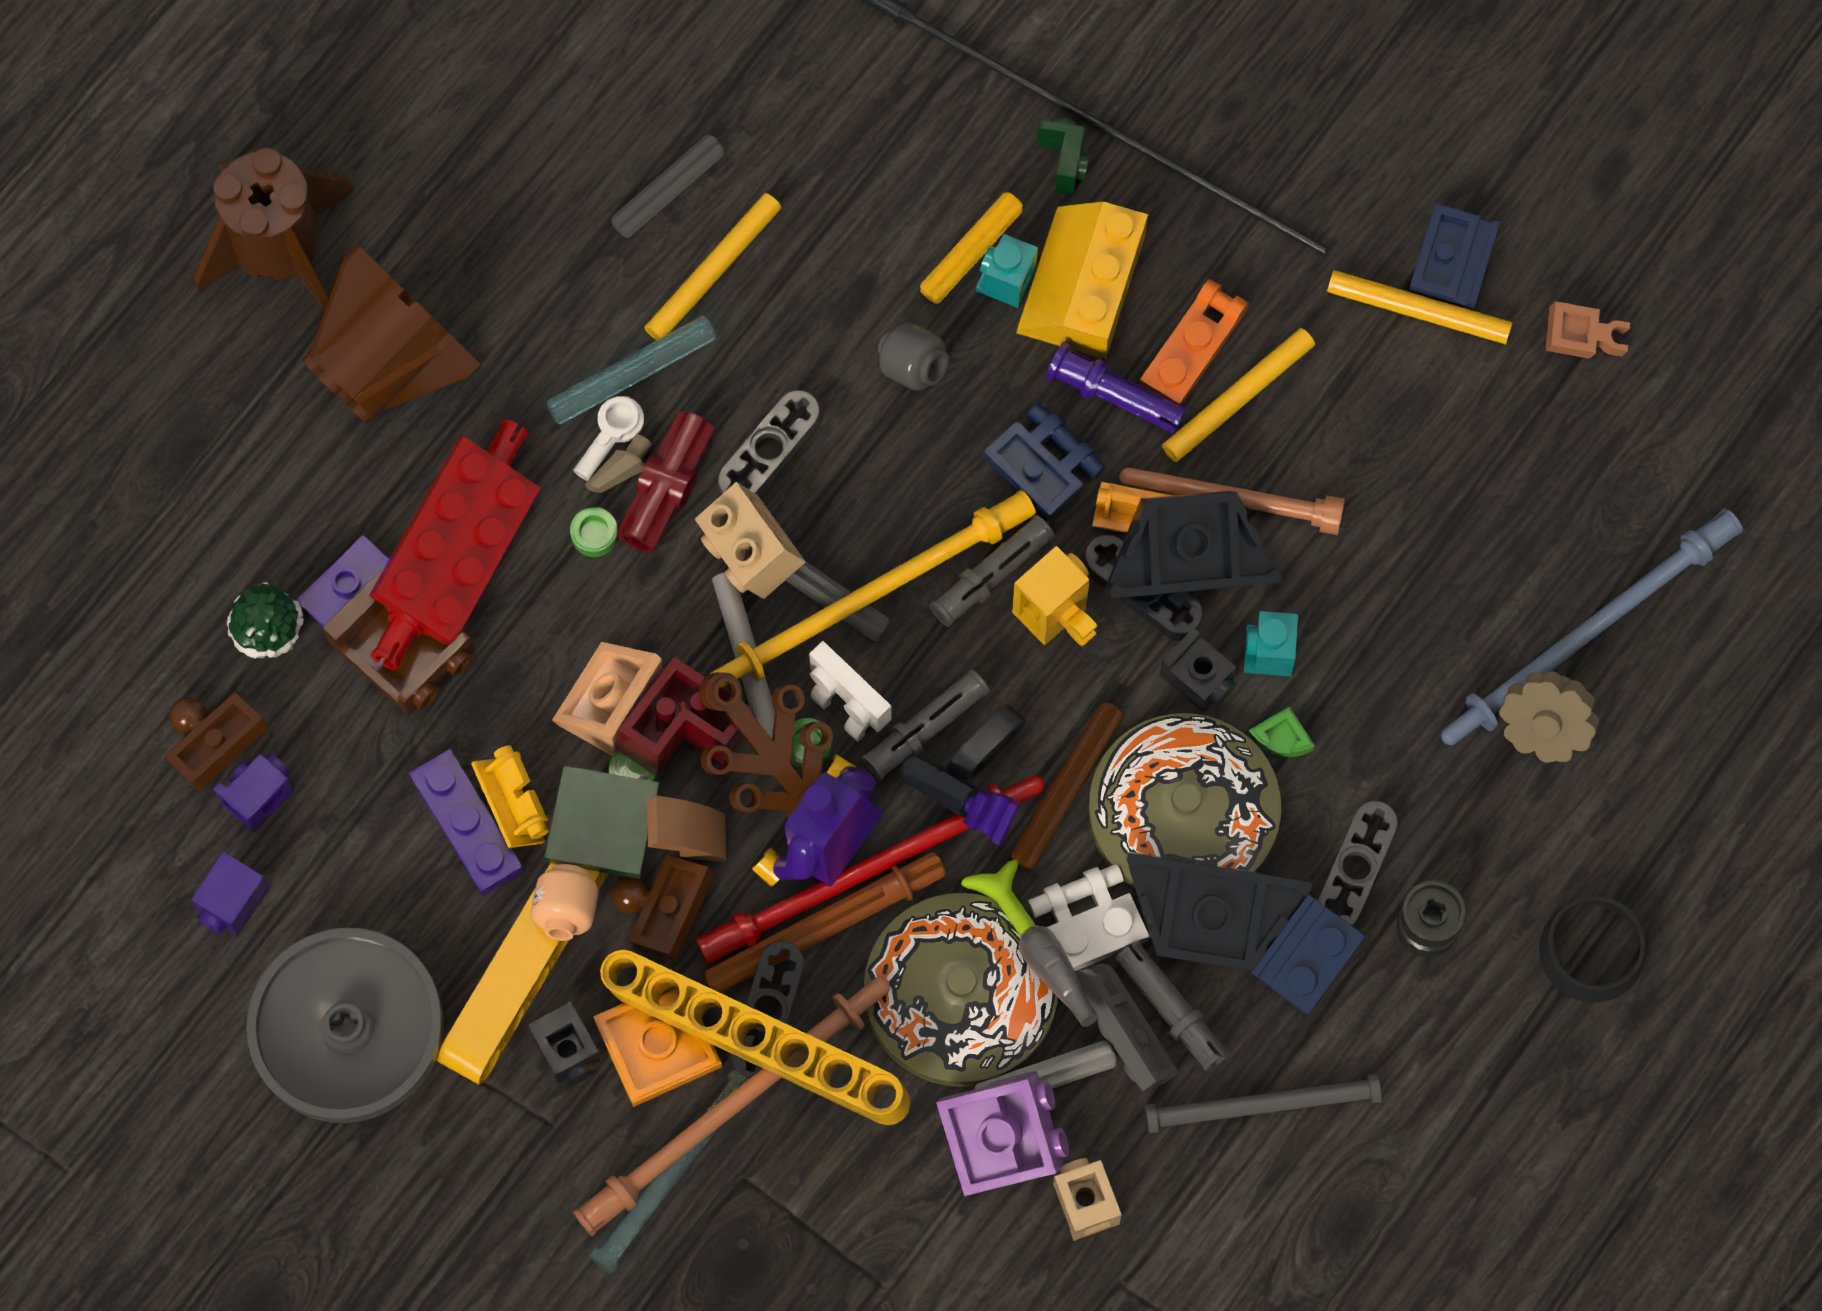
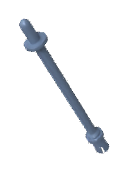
M1723 508L1718 515L1697 531L1689 530L1681 536L1680 549L1487 697L1482 699L1473 693L1466 697V704L1469 710L1442 731V741L1447 745H1454L1480 725L1488 731L1494 730L1498 724L1494 714L1500 710L1508 689L1512 684H1525L1527 676L1532 672L1544 673L1552 671L1690 564L1706 565L1713 559L1712 554L1743 532L1742 525L1737 517L1730 510Z

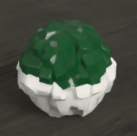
M267 582L247 589L234 600L235 604L230 612V616H228L227 626L228 636L232 638L234 646L239 652H243L255 659L257 657L265 658V656L276 658L293 649V644L299 638L300 626L303 625L304 621L299 601L290 599L288 594Z

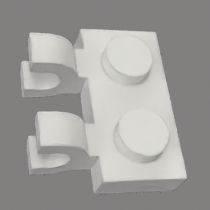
M824 641L809 653L810 669L813 670L810 676L816 683L811 691V698L825 710L831 704L832 697L837 693L846 702L844 709L850 716L845 723L844 730L857 742L865 736V731L869 726L879 732L891 721V705Z

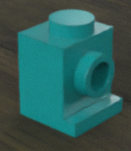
M1003 234L996 248L990 246L983 258L980 267L982 275L976 286V291L1019 308L1037 268L1038 247Z
M1260 611L1257 626L1247 625L1244 673L1291 677L1296 657L1298 614Z

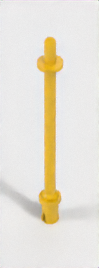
M1019 490L1013 496L990 509L986 507L978 509L974 512L972 524L759 646L752 648L744 641L738 643L737 651L740 656L711 673H730L737 679L749 673L757 681L764 679L765 675L762 665L979 541L989 542L990 544L1002 540L1003 533L1035 516L1036 511L1032 501L1023 490ZM723 683L720 687L724 688L728 684Z

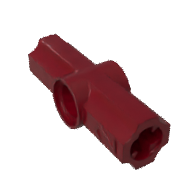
M678 411L657 455L653 453L644 465L636 487L638 493L617 532L618 538L625 541L629 546L644 553L651 552L655 554L676 510H682L687 503L696 482V470L715 434V427L704 418L691 412Z

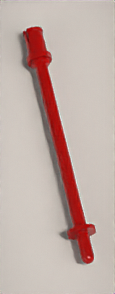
M1036 775L1030 776L1002 791L998 789L994 782L987 784L988 791L1006 795L1020 803L1041 793L1045 787L1042 777ZM954 814L844 869L831 887L820 881L754 915L748 913L743 915L741 911L733 914L732 921L700 937L694 938L703 959L709 966L713 962L745 946L750 948L756 945L762 932L969 829L964 823L965 817Z

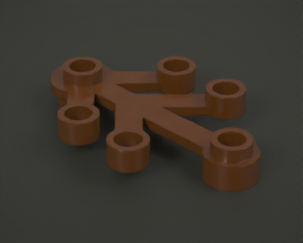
M715 672L709 674L703 679L699 689L702 703L710 710L725 711L757 755L731 752L725 746H709L703 751L701 756L703 769L715 775H723L733 771L774 776L785 792L761 791L754 784L739 783L730 792V803L735 810L740 812H753L757 809L785 811L789 818L802 801L805 791L813 786L821 775L823 750L827 749L833 740L831 728L822 722H810L802 728L800 741L805 749L801 776H799L791 766L790 760L795 713L802 709L805 702L803 691L796 685H780L774 690L772 704L775 708L771 739L742 701V686L739 680L730 673ZM723 683L728 684L731 690L729 698L725 701L718 694L719 687ZM787 690H790L794 695V702L789 708L785 707L782 702L783 694ZM815 728H818L822 733V740L818 745H814L810 738L811 732ZM719 751L723 755L724 761L720 768L715 769L711 763V758L715 752ZM744 789H748L752 794L751 803L746 807L740 802V794Z

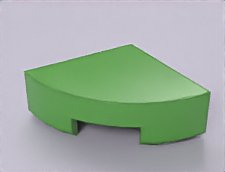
M1290 707L1260 723L1248 732V736L1257 746L1277 756L1297 757L1310 753L1315 748L1314 743Z

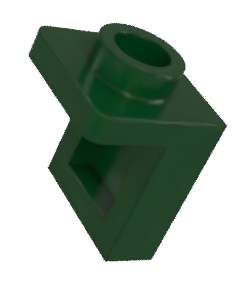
M1053 118L1050 121L1039 120L1037 145L1061 150L1056 179V193L1074 195L1076 180H1086L1090 153L1082 152L1085 127L1077 126L1073 121L1064 118Z

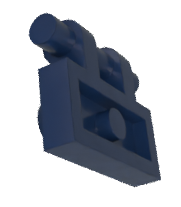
M1038 403L1027 414V418L1037 427L1029 433L1016 421L983 452V458L1017 491L1023 490L1032 501L1034 507L1050 521L1083 491V483L1074 475L1076 471L1082 469L1089 477L1095 480L1104 472L1106 466L1095 456L1096 450L1087 441L1080 442L1065 428L1066 422L1056 412L1050 414ZM1053 441L1067 456L1059 461L1044 445L1047 442Z

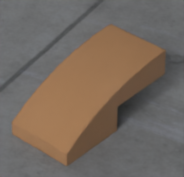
M656 795L647 800L648 847L680 851V857L721 863L727 860L724 813L702 804Z

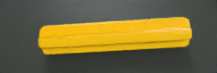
M1005 192L996 200L921 283L920 292L925 298L934 304H938L948 295L987 252L988 248L998 240L1022 213L1023 204L1018 198L1009 192Z

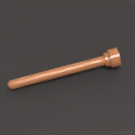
M1125 468L1119 475L1120 482L1125 486L1171 495L1234 491L1237 492L1245 509L1312 521L1311 526L1320 527L1319 532L1333 535L1339 534L1345 498L1326 495V499L1316 498L1315 502L1135 468Z

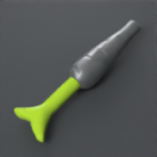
M1015 859L1008 861L996 874H976L965 877L962 880V886L982 893L999 904L1021 936L1019 951L1034 973L1073 1012L1083 1027L1093 1024L1097 1020L1098 1015L1089 1003L1061 943L1050 929L1035 925L1012 891V882L1019 866L1018 861Z

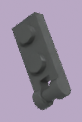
M1098 964L1089 969L1076 972L1089 1003L1098 1015V1028L1101 1034L1113 1044L1124 1062V1069L1127 1075L1138 1084L1142 1092L1166 1083L1177 1075L1179 1071L1115 970L1108 964Z

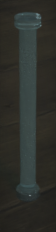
M732 1069L727 1076L729 1083L706 1113L746 1082L748 1078ZM716 1130L652 1181L636 1202L637 1206L626 1215L600 1250L595 1248L589 1255L596 1264L610 1274L614 1273L618 1268L617 1259Z

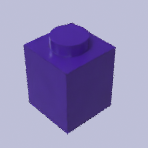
M223 852L191 901L199 913L197 920L217 934L221 935L224 929L238 937L270 888L264 876Z

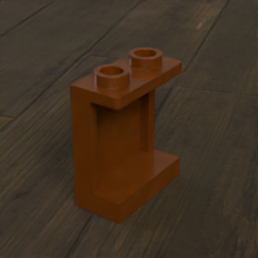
M382 569L323 627L327 642L409 717L417 708L423 710L436 699L440 692L438 687L450 675L456 677L470 665L475 648L472 637L465 631L460 633L448 647L431 636L421 634L414 637L397 670L383 667L382 663L385 660L383 657L378 663L374 661L371 653L378 645L390 623L387 618L389 613L386 607L369 596L383 571Z

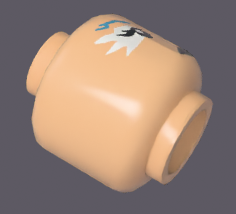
M570 864L556 865L552 870L545 872L538 878L531 908V917L535 924L543 929L545 935L549 938L559 941L570 940L574 935L583 934L591 928L599 889L594 880L590 878L589 873L583 868Z

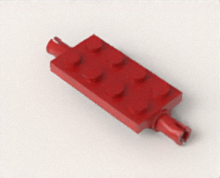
M507 419L502 420L499 425L500 428L487 451L465 436L456 440L370 592L369 596L383 604L389 613L387 618L390 623L378 645L371 653L372 659L377 663L382 657L385 658L382 663L383 667L397 670L415 636L417 637L421 634L431 636L447 647L459 636L541 487L510 466L522 443L529 435L524 427H521L518 433L514 432L518 423Z

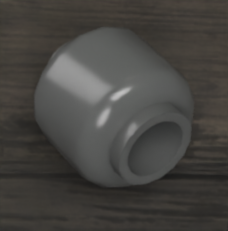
M904 322L896 326L892 331L884 334L878 345L881 372L889 379L911 390L921 391L929 386H934L943 378L949 365V356L944 340L937 334L915 323Z

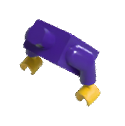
M834 755L832 758L834 761L827 772L822 773L813 786L805 791L802 801L786 821L785 832L789 847L787 856L781 857L772 848H769L764 853V857L751 869L769 886H773L779 879L804 880L813 876L831 887L884 815L867 798L873 794L876 787L872 775L857 768L839 755Z

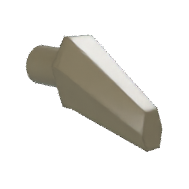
M636 434L625 451L616 450L590 478L585 487L590 491L602 493L642 472L644 467L642 459L651 447V442L642 435Z

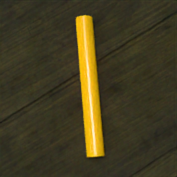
M764 193L644 326L651 337L662 342L775 217L782 207L774 197Z
M1333 270L1327 292L1505 345L1513 323Z
M1299 328L1165 441L1162 444L1165 453L1174 462L1182 459L1315 346V342L1310 334L1303 328Z

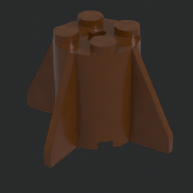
M262 148L242 157L225 159L218 163L221 175L214 182L215 207L219 219L193 276L196 287L201 292L239 266L249 275L273 277L274 280H284L297 275L322 310L327 307L329 298L310 264L317 253L316 247L319 243L320 226L317 215L354 191L352 183L345 176L296 166L289 158L279 155L276 150L271 148Z
M358 244L343 259L313 346L302 359V362L366 424L384 410L468 378L481 365Z

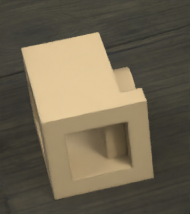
M1082 1158L1063 1165L1060 1169L1061 1174L1054 1176L1053 1185L1068 1222L1073 1241L1119 1225L1122 1214L1101 1160L1089 1164L1087 1158ZM1081 1191H1088L1093 1195L1094 1202L1086 1207L1081 1206L1076 1201V1195Z

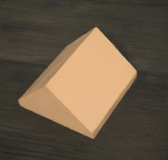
M601 642L552 721L613 756L618 751L619 728L664 671L662 659L655 653Z

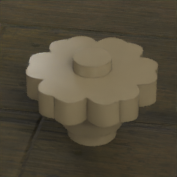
M1553 671L1544 673L1532 672L1527 676L1525 684H1512L1499 711L1500 717L1507 722L1504 730L1505 738L1513 743L1520 753L1526 754L1535 751L1536 756L1546 763L1554 761L1567 762L1571 759L1574 750H1588L1599 725V718L1592 712L1595 704L1594 697L1586 691L1579 681H1571L1569 678Z

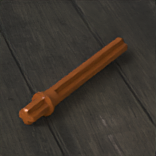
M930 852L900 869L896 865L892 866V872L706 970L704 978L709 988L723 994L755 976L762 952L772 943L779 941L789 942L802 952L904 898L907 901L913 900V893L945 876V867L941 859L935 852ZM781 949L778 956L770 955L767 964L774 967L789 959V951Z

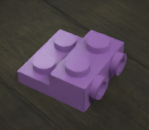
M1037 1071L994 1081L986 1087L943 1097L936 1102L964 1196L1056 1174L1065 1165L1063 1157L1069 1155L1068 1139L1061 1127L1054 1129L1049 1110L1055 1108L1054 1093L1048 1081L1040 1082Z

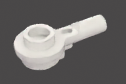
M616 396L608 399L601 406L598 412V426L601 432L573 470L579 477L588 481L615 442H628L633 440L636 434L641 433L644 426V414L641 406L634 399L626 396Z

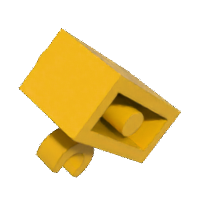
M1056 546L1014 583L1012 613L1044 646L1064 628L1082 647L1096 635L1094 629L1097 628V624L1084 612L1086 610L1089 588L1088 569L1077 556L1072 553L1066 556Z

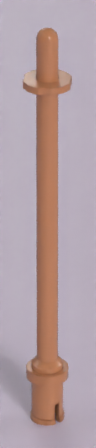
M877 977L848 1000L840 993H837L832 997L837 1009L806 1034L827 1042L848 1024L857 1030H861L865 1025L859 1015L888 993L890 982L884 977ZM801 1047L793 1050L788 1056L787 1065L793 1068L808 1057L809 1049ZM762 1068L628 1176L616 1178L612 1175L605 1181L607 1186L572 1213L589 1235L593 1237L599 1229L624 1209L630 1212L637 1206L635 1201L638 1199L640 1190L782 1077Z

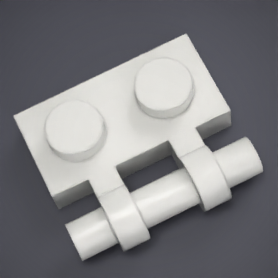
M1112 865L1102 870H1099L1098 867L1083 872V878L1061 887L1056 883L1044 888V894L1028 900V905L1034 918L1052 912L1056 924L1047 928L1054 933L1061 943L1075 971L1116 955L1127 946L1132 948L1131 944L1135 941H1140L1141 944L1149 941V934L1131 894L1128 893L1114 900L1110 897L1107 888L1124 881L1118 865ZM1091 895L1096 907L1072 917L1068 904Z

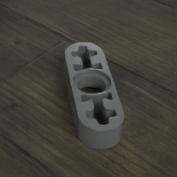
M795 390L785 394L721 469L718 477L720 495L732 486L730 478L734 477L740 480L749 471V462L745 461L748 458L755 467L748 477V487L750 488L749 490L760 497L817 429L820 415L819 405L814 396L805 391ZM804 406L807 408L808 420L805 421L798 418L789 427L790 436L794 437L791 440L783 430L790 422L789 409L792 407L798 411ZM766 438L778 440L783 446L781 454L771 460L761 458L755 450L761 440Z
M1379 801L1367 802L1357 810L1318 900L1324 906L1326 904L1334 906L1342 887L1351 891L1345 905V911L1351 914V916L1342 915L1341 918L1353 927L1358 921L1397 829L1398 822L1394 810L1389 805ZM1374 815H1378L1383 818L1382 826L1388 830H1378L1370 848L1362 844L1368 829V824L1362 820L1371 821ZM1355 839L1358 843H1351V841ZM1372 849H1379V854L1375 853ZM1350 856L1363 857L1369 863V875L1360 880L1348 877L1343 870L1344 860ZM1336 881L1340 886H1333V883ZM1354 892H1361L1362 894L1357 896Z

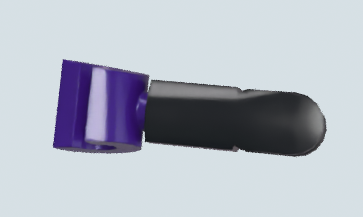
M910 757L905 760L901 768V777L906 784L925 795H929V798L955 814L965 817L964 823L974 831L978 829L990 837V840L997 846L1002 845L1021 806L1020 802L1000 793L980 790L935 761Z

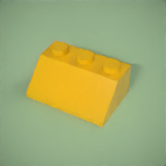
M1107 202L1057 207L1017 328V334L1058 346L1063 341L1070 343V349L1106 359L1146 236L1148 214Z

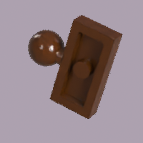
M235 692L209 716L205 705L200 700L193 697H184L173 704L170 709L169 719L172 727L177 732L187 736L173 747L164 758L176 772L199 792L260 737L269 726L264 718Z
M667 855L651 891L642 879L627 876L619 879L612 889V901L615 907L625 914L641 912L629 942L637 949L677 961L715 874L706 866Z

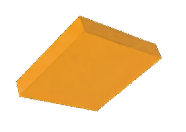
M671 987L664 990L660 996L659 1005L665 1007L675 1003L680 994L679 988ZM626 1003L593 1016L633 1107L722 1068V1063L712 1044Z

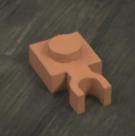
M1555 301L1549 308L1545 351L1590 359L1596 354V347H1600L1607 354L1622 357L1628 352V345L1615 343L1611 333H1626L1630 329V323L1617 320L1608 324L1599 323L1600 309Z

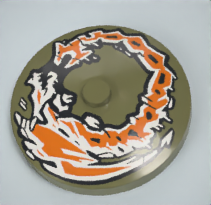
M1190 713L1168 714L1146 720L1134 726L1120 736L1104 754L1091 784L1088 808L1089 823L1095 844L1109 867L1118 865L1124 882L1134 889V883L1126 861L1127 851L1257 872L1268 858L1278 834L1281 820V795L1277 778L1268 759L1261 749L1243 732L1228 723L1209 716Z
M951 893L938 895L916 903L894 918L884 929L869 956L865 971L864 987L877 977H884L890 982L888 993L866 1010L870 1026L883 1049L893 1060L910 1073L927 1081L946 1086H975L980 1082L1015 1071L1037 1052L1052 1026L1058 997L1026 963L1019 951L1021 936L999 904L992 898L970 893Z

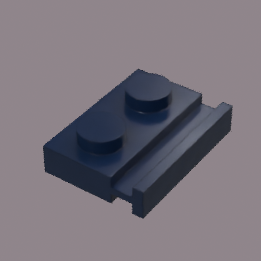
M1435 203L1409 292L1452 305L1454 303L1467 306V309L1474 311L1500 222L1493 220V223L1479 219L1480 216Z
M1308 894L1251 973L1307 1015H1310L1367 936Z

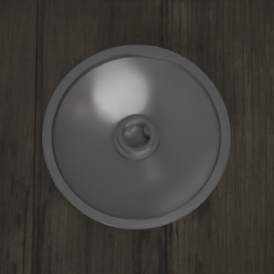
M329 929L312 934L294 943L274 959L265 970L255 987L248 1008L246 1025L247 1043L252 1061L260 1077L268 1088L288 1107L310 1118L326 1122L351 1123L364 1121L396 1108L407 1100L426 1080L437 1060L444 1032L443 1007L436 984L420 959L402 943L387 935L368 929Z

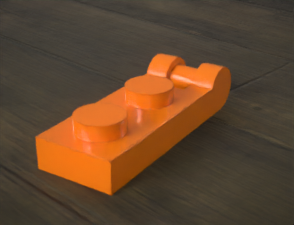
M1208 279L1194 303L1141 377L1139 386L1182 406L1249 307V302L1238 295L1233 299L1221 291L1222 286ZM1210 307L1224 314L1219 323L1205 316Z

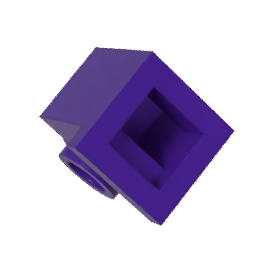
M269 753L265 758L260 754L252 763L245 761L230 777L229 782L231 784L228 788L219 782L213 789L218 801L253 833L294 792L287 778L291 773L290 770L272 753Z

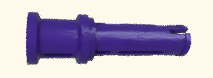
M1066 341L1061 343L1045 376L1046 379L1050 381L1058 379L1080 390L1081 396L1086 399H1093L1096 395L1159 426L1172 435L1175 434L1183 419L1182 416L1185 415L1186 407L1171 402L1109 371V365L1106 364V361L1100 358L1094 361L1071 350L1070 343Z

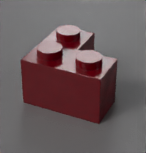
M674 657L619 728L618 751L658 776L685 740L702 752L713 745L725 746L731 752H735L745 738L725 711L710 710L702 703L699 689L705 677ZM719 687V697L723 701L727 700L730 693ZM745 704L753 714V708ZM719 751L715 752L712 758L723 764V755Z

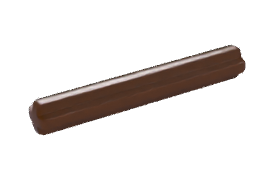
M1109 702L1100 704L1013 849L1011 860H1017L1022 868L1027 870L1034 869L1122 722L1124 712L1117 706Z

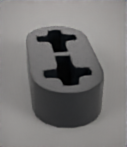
M1009 704L1003 706L958 750L948 763L947 769L970 783L1015 739L1025 726L1026 720Z

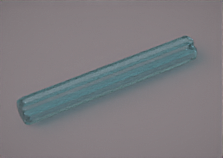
M700 316L549 399L547 408L550 415L557 424H563L714 341L716 335L711 322L705 316Z

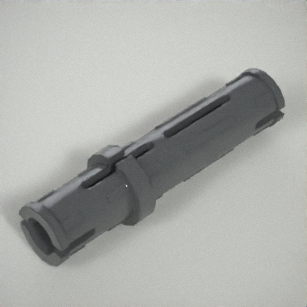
M1038 515L1033 516L1031 521L1006 542L1002 543L972 570L966 568L959 574L960 580L937 600L929 604L933 614L943 625L950 627L957 618L976 602L984 603L991 597L990 591L1019 568L1046 543L1055 538L1050 526Z
M969 669L963 677L934 698L907 722L895 724L891 728V735L868 754H864L861 760L866 769L874 778L881 781L886 774L910 755L917 757L923 752L922 746L948 724L952 723L982 696H986L989 693V688L977 672ZM956 698H958V700H957L955 703H953L950 707H948L944 712H942V713H941L939 716H937L934 720H930V719L933 718L936 714H938L942 709H944L947 705H949L952 701H954ZM918 729H920V731H919L918 733L914 734L910 739L907 740V742H905V743H904L902 746H900L897 750L892 751V750H893L894 748H896L899 744H901L902 742H904V741H905L910 735H912L915 731H917Z
M1133 942L1131 944L1132 949L1128 946L1123 949L1115 958V962L1123 968L1171 1027L1169 1034L1175 1041L1181 1040L1201 1064L1205 1073L1213 1070V1064L1216 1066L1220 1065L1229 1056V1050L1225 1049L1203 1022L1205 1015L1201 1010H1194L1142 947L1141 942Z

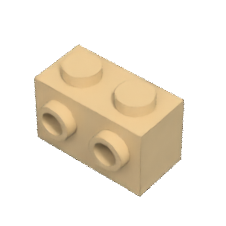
M737 482L695 518V521L705 533L701 537L702 543L717 559L722 557L729 567L725 571L726 577L742 593L749 590L765 599L806 563L759 496Z

